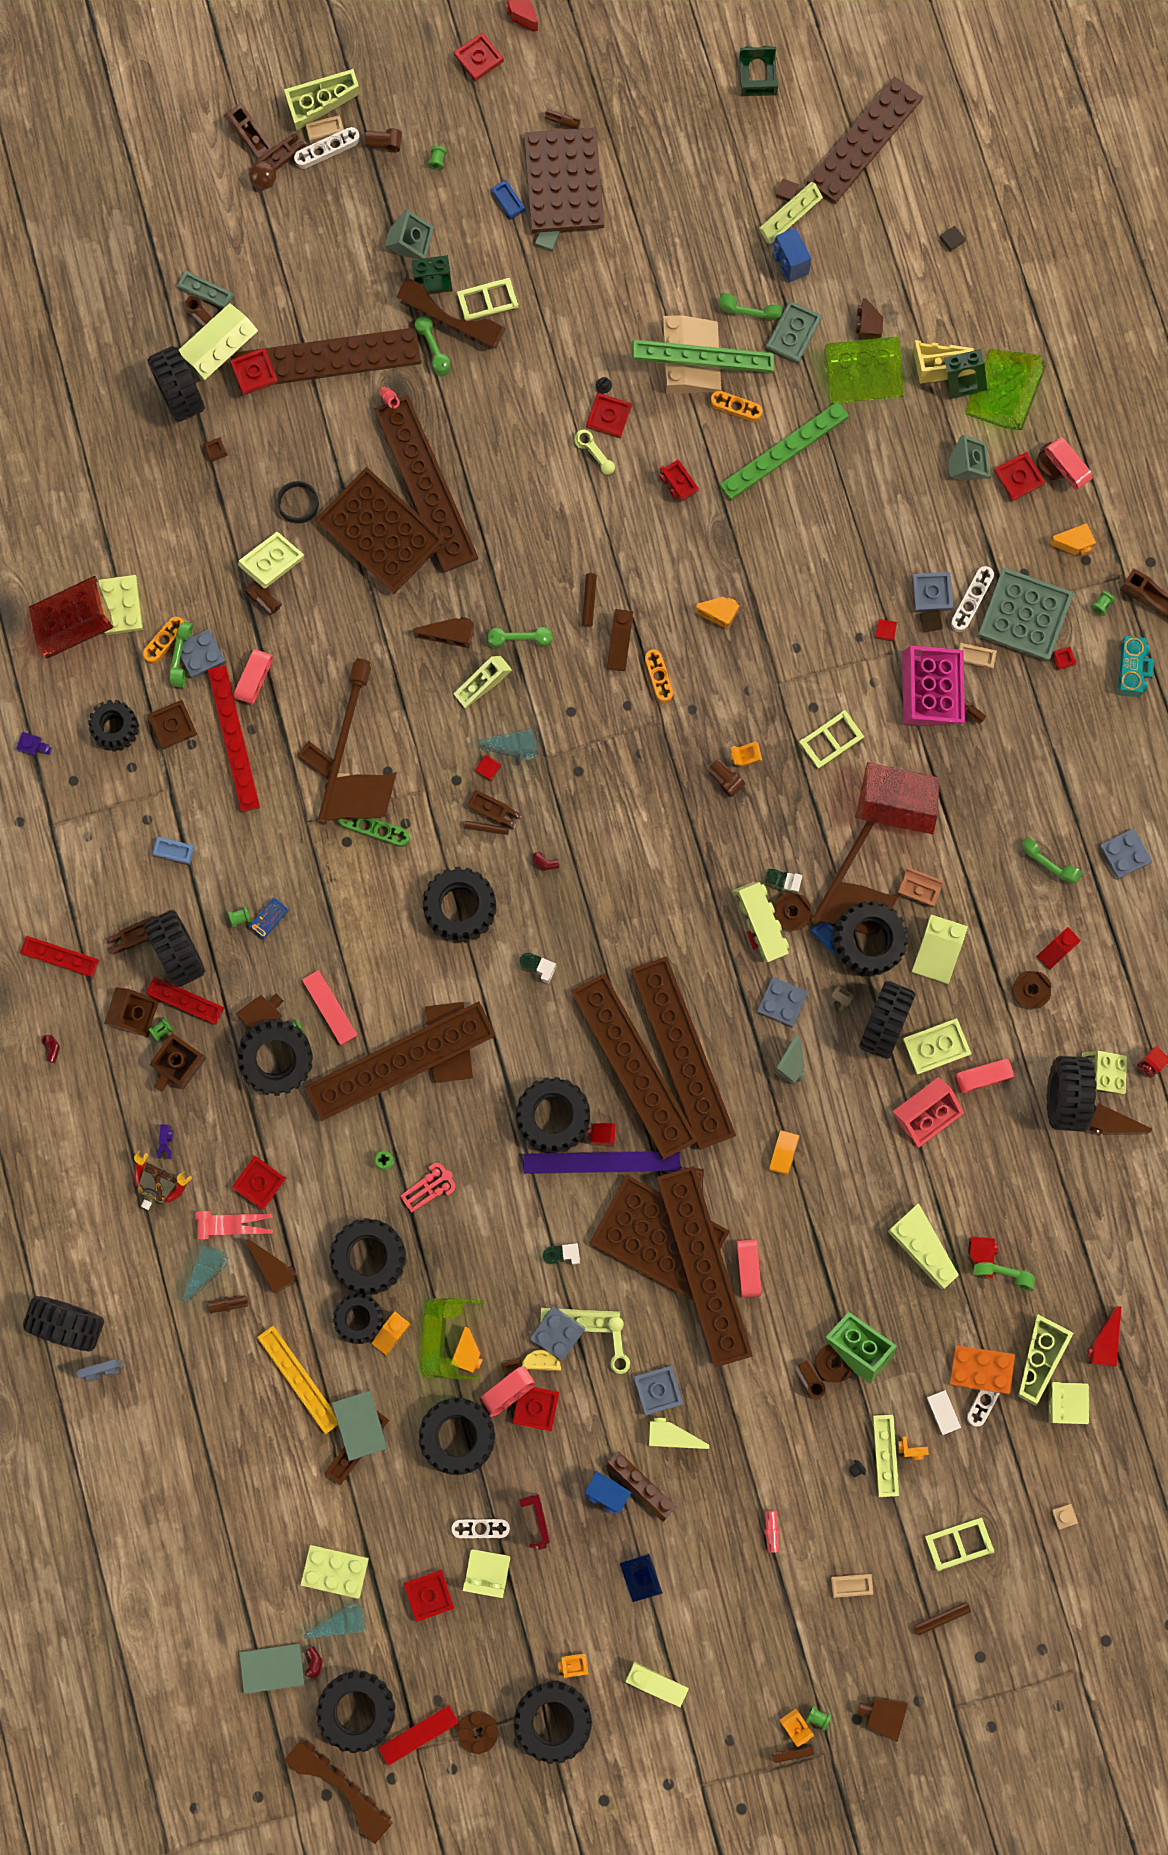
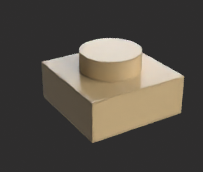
M1072 1504L1051 1510L1059 1530L1078 1524Z

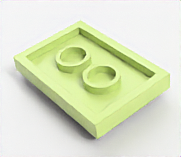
M276 532L240 559L238 566L266 589L302 561L304 554L280 533Z
M131 575L99 580L105 634L112 635L143 630L137 576Z
M957 1018L902 1039L916 1075L971 1055Z
M310 1545L301 1586L360 1599L369 1558Z

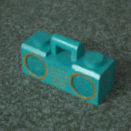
M1124 636L1122 639L1117 695L1140 697L1143 692H1146L1147 681L1144 678H1153L1154 659L1145 658L1149 655L1150 651L1147 638ZM1143 664H1146V672H1143Z

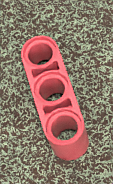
M1059 437L1045 447V453L1074 489L1078 490L1093 479L1089 468L1064 438Z
M257 649L253 650L236 687L234 698L251 705L255 702L272 664L273 655Z
M1009 1058L955 1074L961 1093L1015 1077Z
M757 1240L737 1241L741 1298L761 1297Z
M525 1366L519 1367L480 1398V1401L489 1416L494 1417L535 1386V1382Z

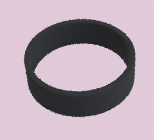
M293 481L283 486L279 491L277 505L281 515L287 521L299 524L311 520L316 515L319 508V500L315 489L310 484L303 481ZM304 487L315 495V506L308 515L294 518L282 511L280 507L282 496L291 488Z

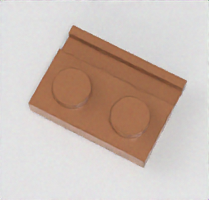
M908 867L898 894L933 908L944 881Z

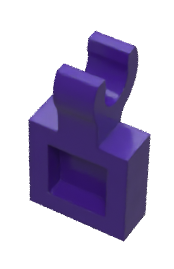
M22 732L16 750L36 756L37 751L50 755L52 748L46 743H41L42 739L40 737Z
M166 1124L160 1125L157 1158L161 1159V1154L166 1151L168 1153L167 1159L171 1160L173 1153L168 1146L173 1141L174 1130H171V1126Z

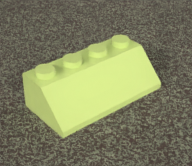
M229 303L186 342L179 351L187 366L202 381L209 377L258 330L243 313Z

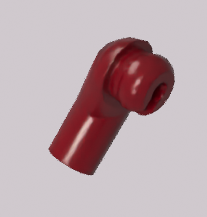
M535 852L532 856L534 865L543 871L559 868L558 859L547 860L542 856L541 852Z
M44 1035L41 1042L49 1051L46 1061L56 1063L60 1045L52 1035Z
M312 1646L305 1651L311 1660L309 1669L306 1670L309 1678L317 1677L321 1673L323 1665L321 1656L315 1647Z

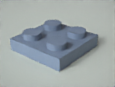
M950 572L912 575L915 612L953 610Z
M210 629L190 637L188 641H183L181 657L192 679L208 672V669L219 667L226 663Z
M1134 828L1099 846L1117 879L1152 863V859Z
M772 977L757 1013L793 1028L808 992Z
M552 1306L530 1336V1339L563 1361L584 1332L585 1327Z
M114 1359L77 1370L78 1378L91 1382L101 1379L100 1375L103 1374L105 1376L119 1374V1370L123 1369L124 1365L122 1360Z
M672 1366L634 1376L645 1415L683 1404Z

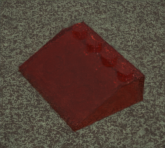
M96 576L90 577L29 606L36 646L47 659L114 628L111 613Z
M867 762L855 818L933 835L938 816L940 778Z

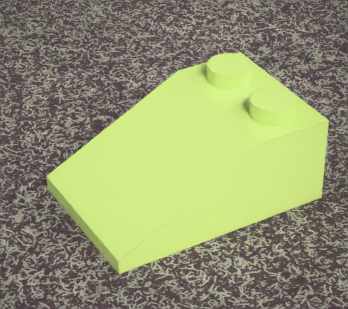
M930 915L911 973L949 984L968 926Z

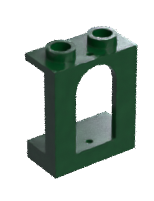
M746 46L740 48L741 97L777 95L776 47ZM760 59L765 62L767 80H749V64L751 61Z
M448 255L411 260L414 281L426 286L429 294L453 291Z
M981 349L944 358L948 376L947 386L951 399L987 390L985 363ZM971 369L976 372L974 374L958 377V375L964 370Z

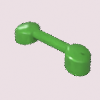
M727 293L720 294L718 303L719 308L726 313L749 315L770 321L779 319L783 309L781 305H768L764 310L737 306V299Z
M425 316L419 317L415 321L414 326L417 334L425 335L433 352V371L438 376H446L451 369L450 359L447 355L440 352L431 333L433 329L432 320Z
M181 623L176 633L177 638L169 671V680L174 687L185 688L186 685L185 670L179 668L183 641H188L194 627L193 623Z
M539 627L535 632L505 633L500 628H493L487 635V643L491 648L498 649L505 644L506 640H535L536 644L540 647H547L551 644L553 635L550 629L546 627Z
M1026 837L1023 841V851L1056 874L1064 882L1075 884L1084 874L1081 870L1070 865H1066L1063 870L1039 854V846L1030 837Z
M981 1262L974 1265L973 1275H993V1272L1012 1276L1015 1277L1016 1287L1026 1291H1034L1035 1277L1027 1271L1003 1267L989 1262Z

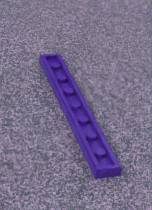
M659 1151L524 1154V1174L680 1170V1152L663 1160Z

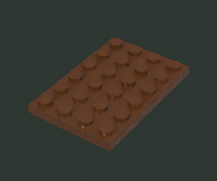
M596 127L524 132L532 233L604 228Z
M368 467L315 519L324 530L392 594H395L446 542L438 532Z
M626 1175L589 1244L693 1301L662 1194L635 1178ZM711 1221L719 1248L721 1249L730 1231Z

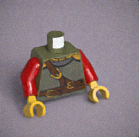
M138 1151L134 1156L136 1162L134 1171L135 1186L138 1188L137 1192L145 1195L140 1206L151 1211L155 1201L164 1205L179 1198L186 1184L192 1180V1177L189 1176L185 1179L183 1177L185 1171L177 1176L148 1161L145 1163L149 1156L148 1153H145L144 1157L141 1158L139 1155L140 1151Z

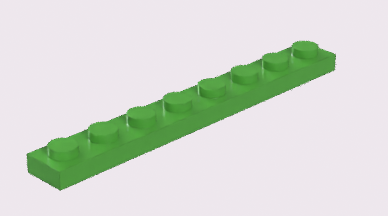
M634 339L631 342L632 360L772 373L774 371V353Z
M836 402L722 482L720 488L730 501L844 422L848 419L849 415L839 402Z

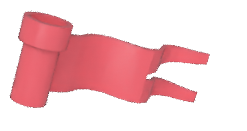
M211 1211L195 1212L197 1239H209V1235L273 1234L271 1229L242 1225V1223L272 1218V1214L211 1215Z

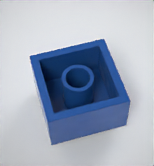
M796 227L776 235L772 255L775 262H779L781 266L782 276L786 277L790 283L808 275L812 258Z
M596 1471L584 1493L587 1494L586 1499L595 1504L598 1501L605 1505L603 1509L614 1515L615 1512H621L631 1491Z

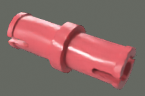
M385 386L379 390V395L385 404L390 408H397L400 401L394 391Z
M777 1510L764 1511L766 1521L764 1534H766L767 1552H780L778 1538L780 1529L777 1522Z

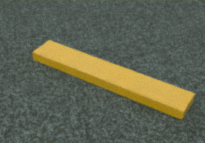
M272 1326L257 1337L324 1434L326 1435L337 1427L338 1421L335 1412L276 1328Z

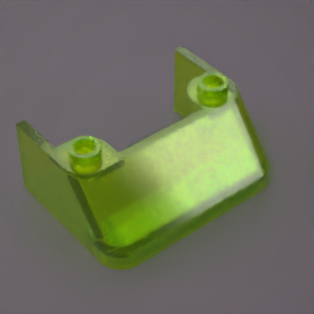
M432 1298L426 1302L420 1365L421 1373L425 1377L479 1381V1376L458 1375V1363L451 1358L443 1357L446 1318L459 1317L463 1311V1304L484 1306V1300Z

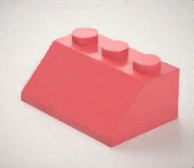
M939 1077L893 1111L901 1127L918 1148L964 1114L951 1087Z

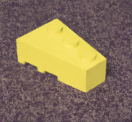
M915 340L913 355L920 384L948 380L944 358L974 351L973 348L950 345V347L938 346V343H932L931 345ZM971 369L964 370L958 377L974 374L975 371Z

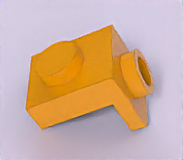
M752 742L741 747H731L732 753H730V757L737 766L745 767L762 761L758 742Z
M900 1437L901 1441H898V1451L902 1453L903 1457L912 1456V1460L924 1459V1455H929L928 1447L908 1448L907 1437Z
M586 1653L562 1656V1661L558 1662L559 1674H564V1679L588 1675Z
M794 1709L780 1719V1722L797 1747L807 1743L814 1736L797 1709Z

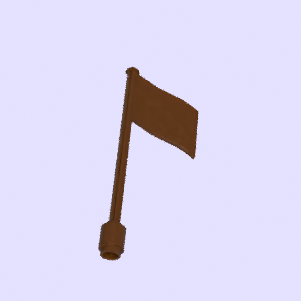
M357 658L353 662L349 681L352 683V690L318 819H316V822L320 825H325L327 821L338 819H374L384 817L387 814L397 772L385 775L356 774L337 777L359 691L362 686L367 685L371 671L370 662L365 659Z
M890 771L885 776L878 789L880 798L813 917H810V921L813 924L818 925L820 922L835 924L837 919L846 910L865 901L867 903L871 901H878V904L885 903L892 910L899 895L882 893L862 885L845 883L842 880L887 800L895 799L903 785L904 777L901 774ZM865 921L860 923L855 928V931L866 934H878L881 928L873 922Z

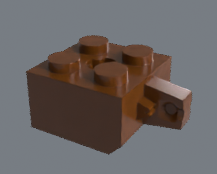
M171 1033L150 1063V1066L159 1072L157 1074L159 1079L154 1087L162 1092L167 1085L172 1086L175 1083L184 1090L206 1060V1057ZM176 1058L181 1060L180 1064L174 1062Z

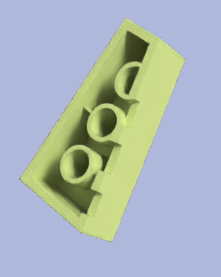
M353 69L284 89L296 131L305 127V124L317 120L360 94Z
M751 882L733 890L734 897L738 896L740 899L738 906L741 913L743 912L748 917L746 924L751 933L756 934L754 941L759 946L758 950L763 961L770 962L789 954L787 950L789 944L785 937L782 938L780 933L782 927L780 922L774 918L773 913H775L772 903L767 901L766 895L768 894L765 886L761 885L760 882Z
M919 1203L887 1231L941 1290L945 1289L958 1276L955 1267Z
M1039 1314L1036 1317L1018 1395L1035 1406L1038 1404L1073 1335V1332Z

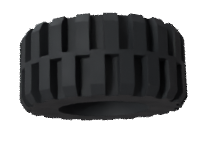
M171 346L149 356L147 359L148 365L175 421L181 422L203 412L205 409L203 400L178 348Z
M455 867V870L451 871L446 869L443 874L440 875L438 873L434 876L435 879L433 882L430 881L428 883L427 891H424V901L422 902L424 915L429 927L432 928L437 936L440 935L446 941L452 940L453 943H459V941L467 943L470 942V939L475 938L476 940L480 938L482 933H486L489 930L488 927L493 924L494 915L496 914L495 894L489 881L486 878L484 879L479 872H472L470 868L462 870L461 867ZM456 889L471 891L478 902L476 913L470 919L462 922L449 920L442 911L443 898L449 892Z
M865 901L852 906L837 919L836 927L832 930L834 938L831 940L832 946H835L834 955L839 956L840 960L838 962L841 965L845 964L847 966L846 970L854 971L859 976L867 975V977H872L889 971L902 960L901 957L905 955L907 950L905 946L909 940L906 937L908 930L907 927H903L902 923L904 920L902 917L898 918L896 915L898 912L894 908L890 910L888 908L889 905L885 903L878 904V901H871L870 903ZM865 921L877 924L883 930L886 937L884 951L874 957L861 953L854 943V930L860 923Z
M169 910L146 922L144 927L149 940L174 986L181 987L204 975L206 971L203 962L175 910Z
M891 981L884 982L859 1044L862 1050L884 1059L891 1057L916 995L913 990Z
M276 1018L275 1021L266 1019L261 1024L259 1022L254 1024L252 1029H248L245 1032L244 1038H241L237 1052L239 1070L248 1085L250 1084L255 1091L258 1092L260 1090L265 1095L273 1093L274 1096H280V1093L285 1092L288 1094L291 1093L293 1088L298 1089L301 1086L300 1083L306 1081L308 1072L312 1068L313 1054L307 1036L298 1026H294L290 1021L284 1022L282 1019ZM272 1040L286 1042L293 1051L291 1066L278 1074L264 1072L259 1067L256 1059L259 1048L264 1043Z
M1058 1056L1052 1062L1053 1065L1050 1068L1046 1100L1049 1124L1055 1130L1083 1132L1089 1128L1095 1109V1068L1093 1062L1087 1057Z
M547 1077L539 1082L538 1080L533 1082L532 1086L524 1090L516 1107V1121L523 1139L531 1147L537 1148L544 1153L566 1152L571 1147L578 1145V1142L586 1135L590 1124V1107L585 1094L581 1092L577 1085H573L567 1079L562 1080L560 1077H554V1079ZM547 1098H560L571 1109V1122L565 1130L559 1133H547L540 1129L535 1121L537 1106Z
M364 1218V1220L352 1221L353 1223L345 1225L343 1230L336 1234V1239L331 1244V1254H329L331 1269L337 1280L350 1291L364 1295H375L382 1291L385 1292L389 1287L398 1282V1278L404 1272L406 1250L403 1241L390 1225L381 1220ZM365 1238L379 1241L386 1250L387 1257L384 1267L373 1275L359 1274L350 1263L352 1247L358 1241Z
M35 1296L31 1299L23 1321V1329L34 1336L55 1344L87 1352L95 1349L104 1325L103 1318L95 1313L43 1296Z
M449 1398L440 1401L431 1407L422 1419V1424L419 1428L421 1452L427 1459V1462L440 1472L450 1475L471 1473L488 1460L494 1448V1424L487 1411L471 1400ZM454 1417L468 1420L476 1432V1440L472 1449L466 1454L459 1456L445 1452L438 1439L439 1430L443 1423Z
M350 1671L339 1675L325 1687L318 1700L316 1715H318V1727L322 1730L321 1734L330 1741V1745L338 1747L343 1752H366L376 1747L388 1735L395 1720L396 1706L393 1701V1694L387 1688V1684L384 1681L382 1682L375 1674L372 1675L366 1671ZM351 1692L366 1694L371 1698L375 1706L373 1722L362 1731L346 1729L340 1723L337 1716V1707L340 1700Z
M560 1681L540 1683L534 1688L529 1689L521 1698L514 1717V1731L520 1746L524 1748L529 1756H533L535 1760L539 1762L544 1761L547 1764L563 1763L565 1760L574 1758L578 1752L582 1751L586 1742H588L592 1726L590 1708L584 1696L573 1686L566 1685ZM551 1702L565 1706L572 1717V1728L569 1734L557 1742H549L542 1739L534 1728V1716L537 1710L544 1704Z

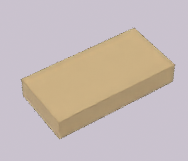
M340 115L305 124L310 143L323 140L344 130Z
M964 643L959 644L958 650H963L964 664L993 670L997 650Z
M872 1574L831 1577L833 1598L873 1595Z

